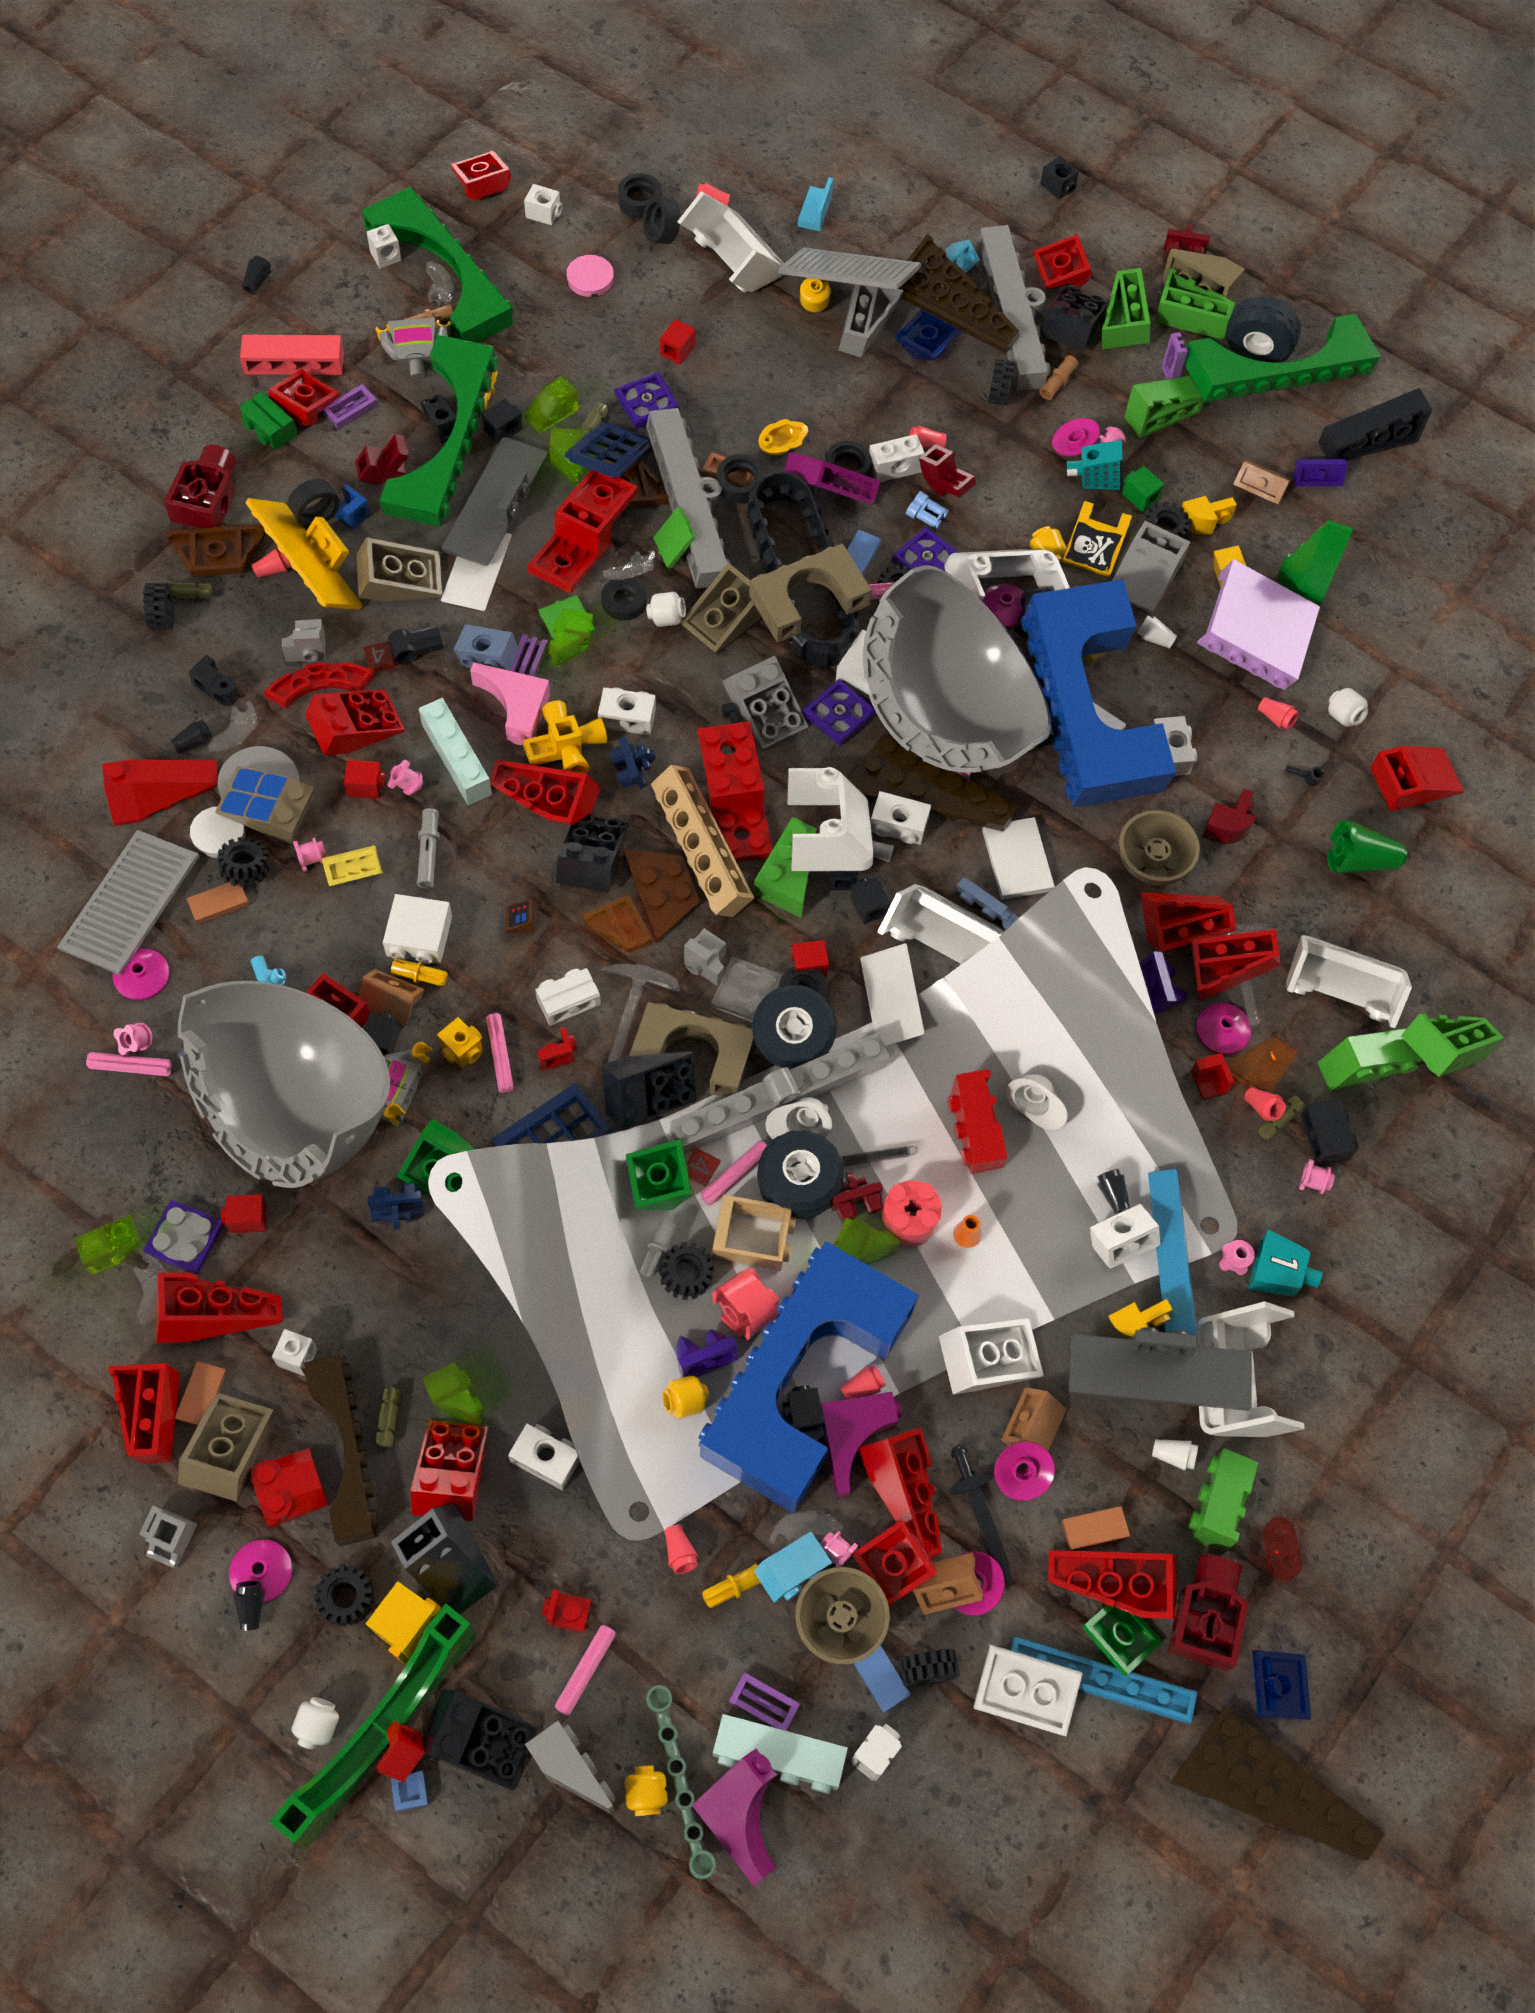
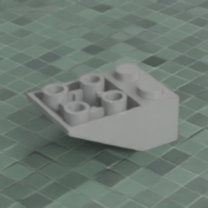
M1144 521L1112 581L1124 579L1130 604L1153 614L1185 560L1190 541Z
M776 656L768 658L722 681L731 702L737 706L738 713L743 721H750L753 736L762 749L808 728V724Z
M557 1721L525 1744L548 1780L610 1814L615 1811L612 1805L616 1801L614 1794L605 1781L598 1783L594 1775L598 1773L597 1768L586 1752L580 1755L576 1747L580 1743L568 1724L562 1727L559 1721Z

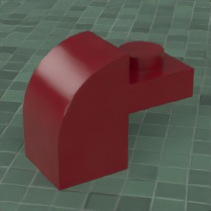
M394 434L384 450L371 446L364 447L355 460L359 481L379 485L385 484L388 479L406 474L403 462L407 460L409 452L403 435Z
M935 444L919 457L925 481L941 497L950 493L960 498L976 485L974 475L956 467L953 451Z
M1243 788L1235 809L1215 802L1202 837L1222 844H1232L1244 839L1256 816L1251 815L1255 804L1250 802L1253 791Z

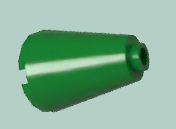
M1341 820L1338 822L1329 840L1334 842L1332 850L1327 849L1328 866L1331 871L1337 873L1398 870L1407 860V851L1403 844L1351 820Z

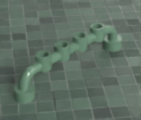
M657 1685L652 1687L647 1693V1706L657 1716L660 1728L658 1732L659 1741L664 1745L668 1758L667 1772L673 1778L677 1793L675 1803L682 1812L685 1824L684 1838L690 1843L692 1857L689 1862L690 1872L695 1878L704 1880L713 1875L716 1862L713 1855L704 1849L702 1841L703 1828L698 1824L695 1810L692 1806L695 1803V1797L687 1784L685 1776L686 1763L680 1757L676 1742L678 1732L671 1723L668 1711L672 1704V1694L667 1687ZM665 1730H671L674 1732V1737L672 1740L666 1741L662 1738V1733ZM680 1762L683 1766L682 1771L673 1773L670 1769L671 1764ZM687 1794L691 1797V1803L688 1806H682L679 1803L681 1795ZM692 1827H696L700 1831V1836L695 1840L690 1839L687 1835L688 1830Z

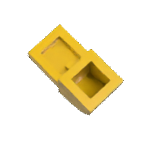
M1203 496L1183 502L1182 507L1184 508L1183 513L1187 512L1189 515V531L1199 535H1211L1216 524H1225L1232 519L1237 504L1233 497L1209 503L1207 497Z
M1166 1299L1140 1313L1134 1302L1108 1317L1120 1334L1132 1339L1135 1330H1140L1151 1324L1156 1328L1171 1320L1169 1315L1173 1313V1309Z

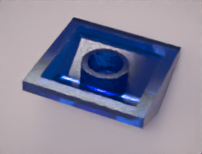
M921 309L895 336V340L914 359L934 361L962 331Z
M1253 1650L1257 1716L1270 1720H1311L1306 1656L1303 1654Z

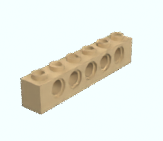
M670 765L651 783L655 797L661 804L666 814V819L677 836V842L682 846L687 856L688 864L693 868L698 878V884L704 891L711 910L715 915L733 917L751 902L754 896L690 769Z

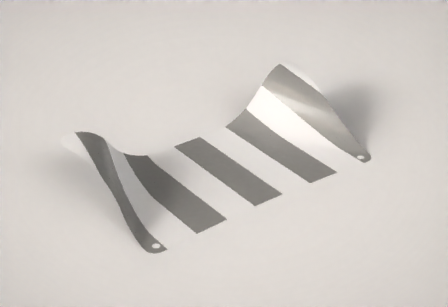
M1084 867L1076 870L1061 881L998 938L947 976L917 995L924 1028L923 1035L885 1046L890 1056L885 1068L815 1097V1099L828 1106V1113L832 1119V1128L825 1138L830 1143H833L841 1158L844 1155L847 1157L848 1154L850 1157L851 1154L854 1155L855 1153L856 1155L862 1152L867 1154V1152L871 1151L874 1153L875 1150L881 1151L883 1149L884 1151L889 1148L891 1150V1148L900 1147V1149L901 1147H908V1154L910 1150L909 1157L904 1155V1158H898V1154L897 1159L871 1162V1157L870 1163L844 1166V1161L843 1182H846L845 1173L851 1171L855 1179L865 1176L866 1185L881 1181L884 1189L881 1194L883 1205L889 1190L898 1183L912 1180L929 1183L933 1186L935 1192L939 1195L942 1212L937 1230L924 1244L914 1247L898 1244L899 1241L893 1239L884 1231L881 1222L882 1211L868 1215L864 1203L861 1202L854 1205L858 1215L857 1218L842 1223L836 1210L831 1211V1208H828L816 1217L813 1216L807 1219L796 1218L794 1234H788L786 1244L791 1245L789 1261H783L781 1271L711 1258V1262L714 1261L715 1265L711 1284L702 1296L698 1294V1297L693 1300L691 1296L687 1300H682V1295H678L675 1298L673 1297V1291L667 1293L665 1291L666 1285H662L660 1282L661 1276H659V1271L654 1279L643 1276L640 1273V1269L649 1250L647 1245L652 1243L660 1220L669 1221L678 1227L668 1250L671 1251L672 1246L676 1244L680 1247L682 1242H687V1246H691L693 1242L697 1244L695 1248L700 1249L702 1246L705 1248L704 1253H710L712 1256L723 1196L713 1205H708L702 1200L701 1192L758 1141L762 1140L768 1146L773 1140L766 1131L765 1119L686 1153L685 1159L692 1195L673 1210H637L634 1204L626 1154L675 1141L670 1131L671 1121L724 1098L717 1095L709 1096L660 1120L604 1136L568 1142L487 1147L447 1155L436 1162L428 1180L430 1194L434 1203L474 1250L528 1331L554 1385L571 1439L592 1490L610 1525L619 1535L634 1541L651 1538L740 1483L734 1477L700 1457V1446H698L700 1442L698 1437L707 1422L712 1425L716 1416L714 1411L722 1397L728 1399L732 1390L730 1386L739 1371L745 1372L748 1364L746 1362L748 1355L754 1346H761L764 1338L762 1334L765 1328L749 1340H746L745 1334L740 1337L736 1336L720 1317L724 1314L720 1303H713V1291L740 1271H745L748 1268L756 1271L766 1289L771 1288L776 1293L779 1303L775 1306L778 1310L784 1297H791L794 1290L792 1286L801 1271L806 1273L810 1264L808 1260L816 1247L821 1249L825 1241L919 1295L911 1318L885 1361L843 1337L828 1336L813 1343L776 1402L777 1410L785 1421L782 1403L787 1402V1394L792 1392L794 1387L809 1385L810 1388L818 1387L821 1404L846 1400L839 1387L847 1383L866 1365L869 1368L875 1364L886 1386L880 1389L881 1392L876 1394L892 1392L894 1397L947 1370L939 1336L960 1326L1029 1318L1031 1329L1033 1330L1128 1286L1159 1275L1156 1248L1111 1269L1093 1249L1090 1227L1120 1214H1114L1113 1209L1097 1185L1099 1183L1097 1176L1105 1172L1119 1169L1121 1175L1124 1174L1130 1207L1133 1208L1141 1204L1153 1218L1148 1173L1170 1169L1178 1170L1189 1263L1222 1250L1225 1244L1231 1243L1237 1235L1235 1212L1172 1070L1156 1023L1118 890L1105 873L1094 868ZM1087 883L1097 884L1102 891L1099 898L1089 897L1084 891V886ZM872 1022L836 1038L829 1053L874 1034ZM775 1065L743 1080L740 1091L763 1082L764 1077L782 1067ZM990 1069L991 1078L988 1079L987 1086L990 1096L995 1095L997 1104L993 1105L997 1123H1001L1007 1160L1004 1168L970 1174L969 1166H964L962 1161L961 1149H963L961 1139L956 1138L954 1123L957 1121L955 1114L949 1111L947 1097L951 1094L956 1075ZM1026 1074H1038L1046 1077L1054 1086L1055 1095L1064 1103L1067 1109L1068 1119L1066 1124L1058 1130H1047L1036 1125L1023 1113L1010 1105L1006 1098L1008 1084L1015 1079L1023 1078ZM699 1157H701L709 1174L707 1175L697 1169L694 1170L693 1167L689 1166L690 1163L695 1165ZM700 1161L697 1167L705 1170L702 1162ZM758 1164L724 1195L766 1202L760 1193L757 1181ZM456 1172L461 1175L463 1184L457 1192H450L445 1187V1180L450 1173ZM910 1211V1216H916V1213ZM733 1213L726 1248L776 1256L782 1222ZM967 1215L978 1217L982 1231L981 1241L972 1248L960 1246L953 1237L955 1226ZM1205 1217H1212L1218 1221L1219 1229L1215 1234H1205L1201 1230L1200 1224ZM681 1262L676 1266V1273L683 1280L690 1281L698 1276L697 1267L691 1262ZM709 1329L717 1330L727 1337L733 1336L738 1347L739 1360L697 1377L701 1384H706L709 1391V1401H706L704 1411L700 1414L681 1419L674 1417L672 1413H667L662 1399L663 1390H666L668 1382L682 1378L676 1356L679 1337H686L695 1342L700 1348H704L705 1338ZM790 1420L785 1421L791 1426ZM823 1430L804 1433L814 1440L824 1436ZM640 1501L648 1506L649 1515L644 1521L637 1522L630 1517L629 1509L633 1503Z

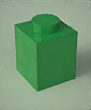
M1143 466L1136 472L1132 471L1126 476L1122 495L1143 513L1160 500L1165 484Z

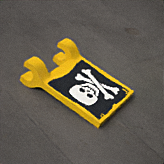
M1084 501L1062 562L1110 578L1132 516L1122 513L1118 527H1113L1091 520L1090 516L1094 504Z

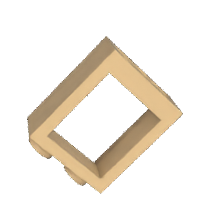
M723 1195L712 1248V1259L781 1271L783 1261H789L791 1245L786 1244L788 1234H794L796 1217H791L790 1209L782 1208L774 1203ZM736 1213L781 1221L782 1225L776 1256L726 1248L732 1214Z

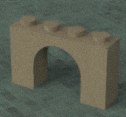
M843 544L828 547L823 552L812 556H805L800 561L790 565H783L775 571L760 574L750 580L749 596L777 643L801 634L802 618L788 596L799 585L817 583L829 588L838 599L846 614L870 606L872 590Z
M647 1003L629 1056L663 1054L671 1044L685 1038L700 1039L710 1044L718 1056L710 1079V1094L726 1098L740 1092L755 1046L750 1027L744 1024L735 1025L727 1023L717 1017L708 1018L700 1016L690 1010L681 1011L673 1009L663 1003Z

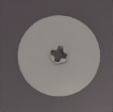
M254 746L242 749L226 760L219 772L218 790L222 799L237 766L288 776L300 781L294 762L286 754L271 747Z

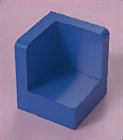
M345 484L342 487L345 499L339 503V508L333 516L353 530L370 516L367 499Z

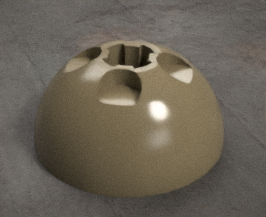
M1151 810L1137 814L1125 824L1119 839V853L1123 865L1137 880L1149 885L1164 886L1173 884L1190 873L1198 860L1200 845L1195 831L1184 819L1167 811Z
M835 1567L818 1573L804 1586L797 1601L795 1618L802 1641L814 1655L834 1664H852L869 1657L882 1644L888 1631L890 1613L886 1596L874 1579L854 1568Z

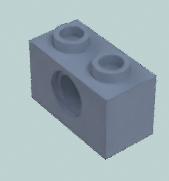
M465 624L454 651L461 665L472 668L474 662L509 671L519 647L512 632Z

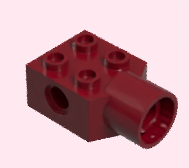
M209 444L203 448L198 460L181 464L163 502L170 521L197 528L221 526L235 496L231 476L237 465V460L229 450L219 445Z
M1202 1554L1199 1556L1194 1583L1187 1585L1179 1593L1167 1653L1225 1671H1229L1236 1666L1248 1609V1603L1237 1593L1242 1572L1241 1564L1216 1555Z

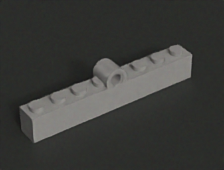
M1009 226L981 228L978 247L994 307L999 312H1002L1019 330L1018 339L1007 352L1008 360L1015 362L1013 380L1016 391L1040 389L1046 383V379L1050 377V365L1044 359L1045 347L1044 344H1040L1039 340L1040 328L1038 325H1035V322L1042 317L1045 294L1039 288L1030 287L1025 289V273L1023 270H1020V255L1018 252H1015V236L1011 235Z
M679 409L650 411L646 428L664 487L669 497L672 512L677 507H681L687 520L691 521L690 526L696 536L695 540L685 551L696 589L706 588L711 585L727 563H730L729 559H726L724 555L723 539H719L717 533V520L711 514L717 508L722 487L714 478H700L698 460L696 457H693L691 438H687L686 422L684 418H681Z
M877 1032L791 1070L788 1067L778 1069L764 1077L761 1083L672 1120L670 1124L671 1134L674 1140H682L684 1154L767 1119V1116L773 1109L795 1103L803 1097H818L885 1068L890 1056Z

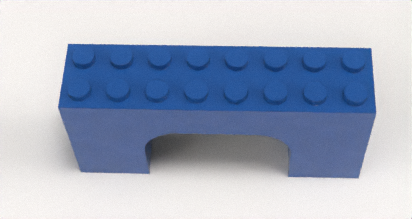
M1124 579L1033 594L1021 619L1024 632L1028 633V651L1030 655L1034 656L1035 660L1034 674L1037 679H1040L1041 688L1048 704L1051 727L1054 733L1052 737L1053 748L1055 751H1058L1060 756L1058 762L1061 775L1065 776L1067 783L1065 784V794L1068 800L1071 799L1072 807L1164 792L1176 774V769L1163 723L1127 730L1114 729L1104 724L1096 714L1082 662V657L1125 649L1137 626Z
M825 1241L821 1249L816 1247L808 1260L810 1264L806 1273L802 1271L799 1273L792 1286L794 1290L791 1297L785 1296L778 1307L777 1312L779 1314L776 1322L770 1321L762 1334L764 1338L761 1346L753 1347L746 1360L748 1364L745 1372L739 1371L730 1386L732 1388L728 1399L722 1397L714 1411L716 1413L712 1425L707 1422L698 1437L700 1439L698 1446H700V1457L793 1514L822 1468L828 1448L786 1423L776 1407L778 1398L808 1349L821 1338L828 1336L843 1337L885 1361L911 1318L919 1297L917 1293Z

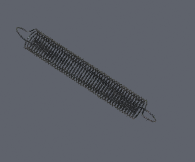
M907 1146L901 1147V1149L896 1147L891 1148V1150L890 1148L884 1151L883 1149L881 1151L875 1150L874 1153L873 1151L867 1152V1154L866 1152L864 1154L863 1152L861 1154L858 1153L857 1155L855 1153L854 1155L851 1154L850 1157L848 1154L847 1157L844 1155L842 1158L843 1163L845 1161L844 1166L856 1164L857 1160V1164L870 1163L871 1157V1162L882 1161L884 1157V1160L897 1159L898 1154V1158H904V1155L909 1157L910 1150L908 1154Z

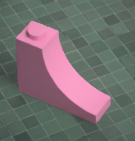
M473 662L470 670L472 684L493 694L507 712L505 724L507 740L517 745H523V740L536 737L543 717L541 709L548 703L550 697L549 680Z

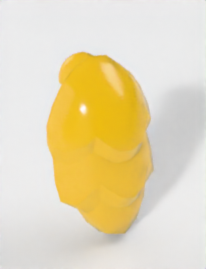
M787 419L769 424L759 436L760 448L769 455L786 454L789 450H794L802 445V441L808 433V427L804 423Z

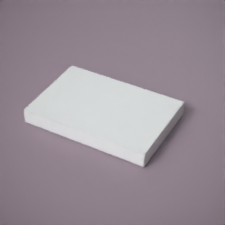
M1035 817L1011 821L1004 832L985 827L982 828L1001 900L1046 893L1055 887Z
M990 1644L973 1708L1067 1736L1082 1672Z

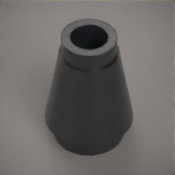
M254 256L253 259L248 261L242 288L250 294H255L271 273V264L265 258Z
M200 720L198 722L193 721L175 738L171 739V742L176 751L181 753L209 744L208 741L213 736L206 723Z
M1114 1169L1097 1176L1099 1180L1097 1185L1113 1209L1114 1214L1131 1208L1124 1174L1121 1175L1119 1169Z
M250 1580L236 1584L233 1597L240 1630L251 1631L259 1628L265 1589L262 1588V1582Z

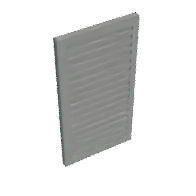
M803 247L777 269V273L897 290L921 268V263Z
M137 830L57 948L60 951L111 971L116 975H121L200 857L199 854Z

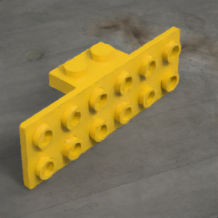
M252 498L247 499L245 503L250 508L252 515L259 520L265 532L275 541L278 549L284 553L290 561L292 568L299 573L304 580V584L311 589L322 606L326 608L356 610L362 608L363 604L337 572L349 554V550L323 517H315L306 531L297 522L285 503Z

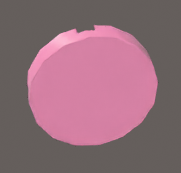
M584 255L573 260L568 266L567 281L570 289L576 294L592 297L591 294L598 293L599 296L611 288L614 283V272L611 264L603 257Z

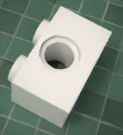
M917 434L870 445V471L874 479L884 482L922 472L919 457L925 452Z
M603 688L598 718L602 719L605 729L651 735L656 711L655 695L643 691H625L621 688Z
M1185 716L1154 719L1152 725L1161 723L1164 725L1176 769L1174 776L1189 775L1193 765L1197 763V752L1195 748H1192L1191 727L1186 724Z
M879 791L871 817V832H875L882 837L897 838L908 844L915 843L921 845L931 805ZM894 819H902L904 822H898Z
M1141 1204L1090 1227L1092 1247L1109 1269L1161 1245L1159 1225Z
M526 1424L508 1455L510 1463L563 1491L580 1462L573 1442L564 1438L560 1442L551 1437L552 1432L539 1424H536L535 1427ZM543 1449H552L555 1452L552 1459L543 1461L538 1458L540 1451Z

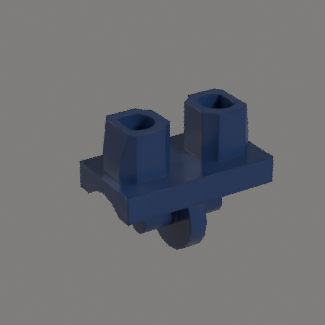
M626 736L619 738L620 746L609 751L611 760L616 767L627 764V768L616 772L618 782L623 788L635 784L640 789L647 787L648 785L641 766H643L645 771L651 769L650 763L656 758L652 749H645L644 745L641 744L636 747L638 751L636 752L635 746L629 744Z
M415 1183L404 1184L401 1187V1193L391 1194L390 1188L386 1186L375 1187L373 1196H368V1206L372 1222L382 1221L383 1223L393 1221L394 1230L401 1229L402 1220H411L413 1217L425 1216L421 1191H418Z

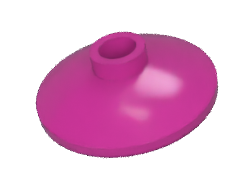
M1078 418L1071 420L1055 432L1052 438V446L1056 453L1062 456L1082 454V447L1094 445L1098 441L1100 428L1092 419Z
M1009 584L994 585L984 592L985 597L982 602L1005 628L1015 627L1022 610L1021 596L1024 591Z
M137 949L121 975L113 973V983L118 992L126 998L132 1000L149 999L160 993L166 986L170 974L169 966L165 958L158 952L150 949ZM138 968H143L139 973L134 972Z
M1216 1003L1206 1007L1200 1013L1196 1022V1032L1201 1043L1212 1052L1218 1054H1235L1244 1049L1251 1038L1252 1027L1247 1015L1241 1009L1231 1004ZM1222 1022L1228 1023L1231 1027H1224Z
M1027 1441L1014 1443L1004 1449L998 1456L994 1466V1477L999 1489L1006 1496L1021 1501L1031 1500L1042 1495L1050 1487L1055 1474L1054 1462L1049 1452L1041 1445ZM1020 1464H1027L1026 1469L1022 1471L1017 1470Z
M265 1539L252 1541L244 1545L231 1561L229 1569L231 1586L235 1591L236 1584L239 1582L260 1581L262 1582V1588L265 1589L263 1603L274 1600L285 1591L290 1583L293 1570L292 1561L288 1552L280 1544ZM257 1564L264 1565V1570L261 1574H254L253 1572Z
M971 1551L961 1555L973 1553L975 1557L974 1573L977 1579H980L982 1582L983 1600L954 1608L964 1614L977 1616L988 1613L1000 1602L1004 1593L1005 1578L1000 1565L995 1559L985 1553Z

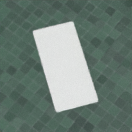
M509 533L505 534L488 566L456 557L441 601L485 611L512 535Z
M904 943L861 957L874 1034L879 1033L885 1046L923 1035L924 1028L907 944Z

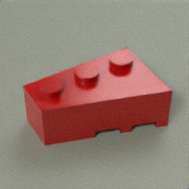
M1276 929L1192 939L1200 1002L1281 966Z
M990 1069L956 1075L951 1094L947 1097L949 1111L955 1114L957 1121L954 1123L956 1138L961 1139L963 1149H961L962 1161L964 1166H969L970 1174L1004 1168L1007 1160L1001 1123H997L993 1105L997 1104L995 1095L990 1096L987 1086L988 1079L991 1078Z
M167 1363L108 1366L109 1374L113 1378L115 1387V1402L118 1403L121 1419L119 1420L127 1456L141 1464L171 1463L180 1372Z

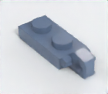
M966 877L962 878L958 883V892L961 893L959 897L969 905L975 903L982 908L981 912L989 919L994 921L997 918L1003 924V930H1007L1020 918L1010 911L1006 905Z

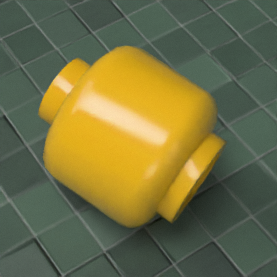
M806 278L800 286V302L806 310L817 313L827 308L831 293L828 281Z
M1046 526L1032 534L1033 538L1029 544L1031 550H1047L1052 552L1059 562L1062 560L1061 556L1066 552V545L1059 530Z
M687 1376L668 1382L666 1390H663L662 1393L665 1410L669 1414L672 1413L678 1419L702 1413L705 1409L706 1401H709V1391L706 1384H701L695 1376Z
M654 1765L634 1767L635 1774L628 1775L624 1782L627 1808L635 1811V1816L661 1813L660 1808L664 1807L668 1801L665 1774L654 1771Z

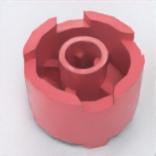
M909 1180L894 1185L885 1198L881 1222L885 1233L899 1241L898 1244L914 1247L926 1243L933 1236L940 1222L942 1204L939 1195L935 1192L933 1186L921 1181ZM910 1211L916 1213V1216H910Z
M752 1268L740 1271L712 1293L713 1303L717 1304L719 1302L724 1311V1314L720 1316L721 1319L738 1337L745 1334L746 1340H749L764 1329L770 1321L773 1322L777 1318V1308L775 1305L779 1303V1299L771 1288L766 1289L760 1282L758 1274Z

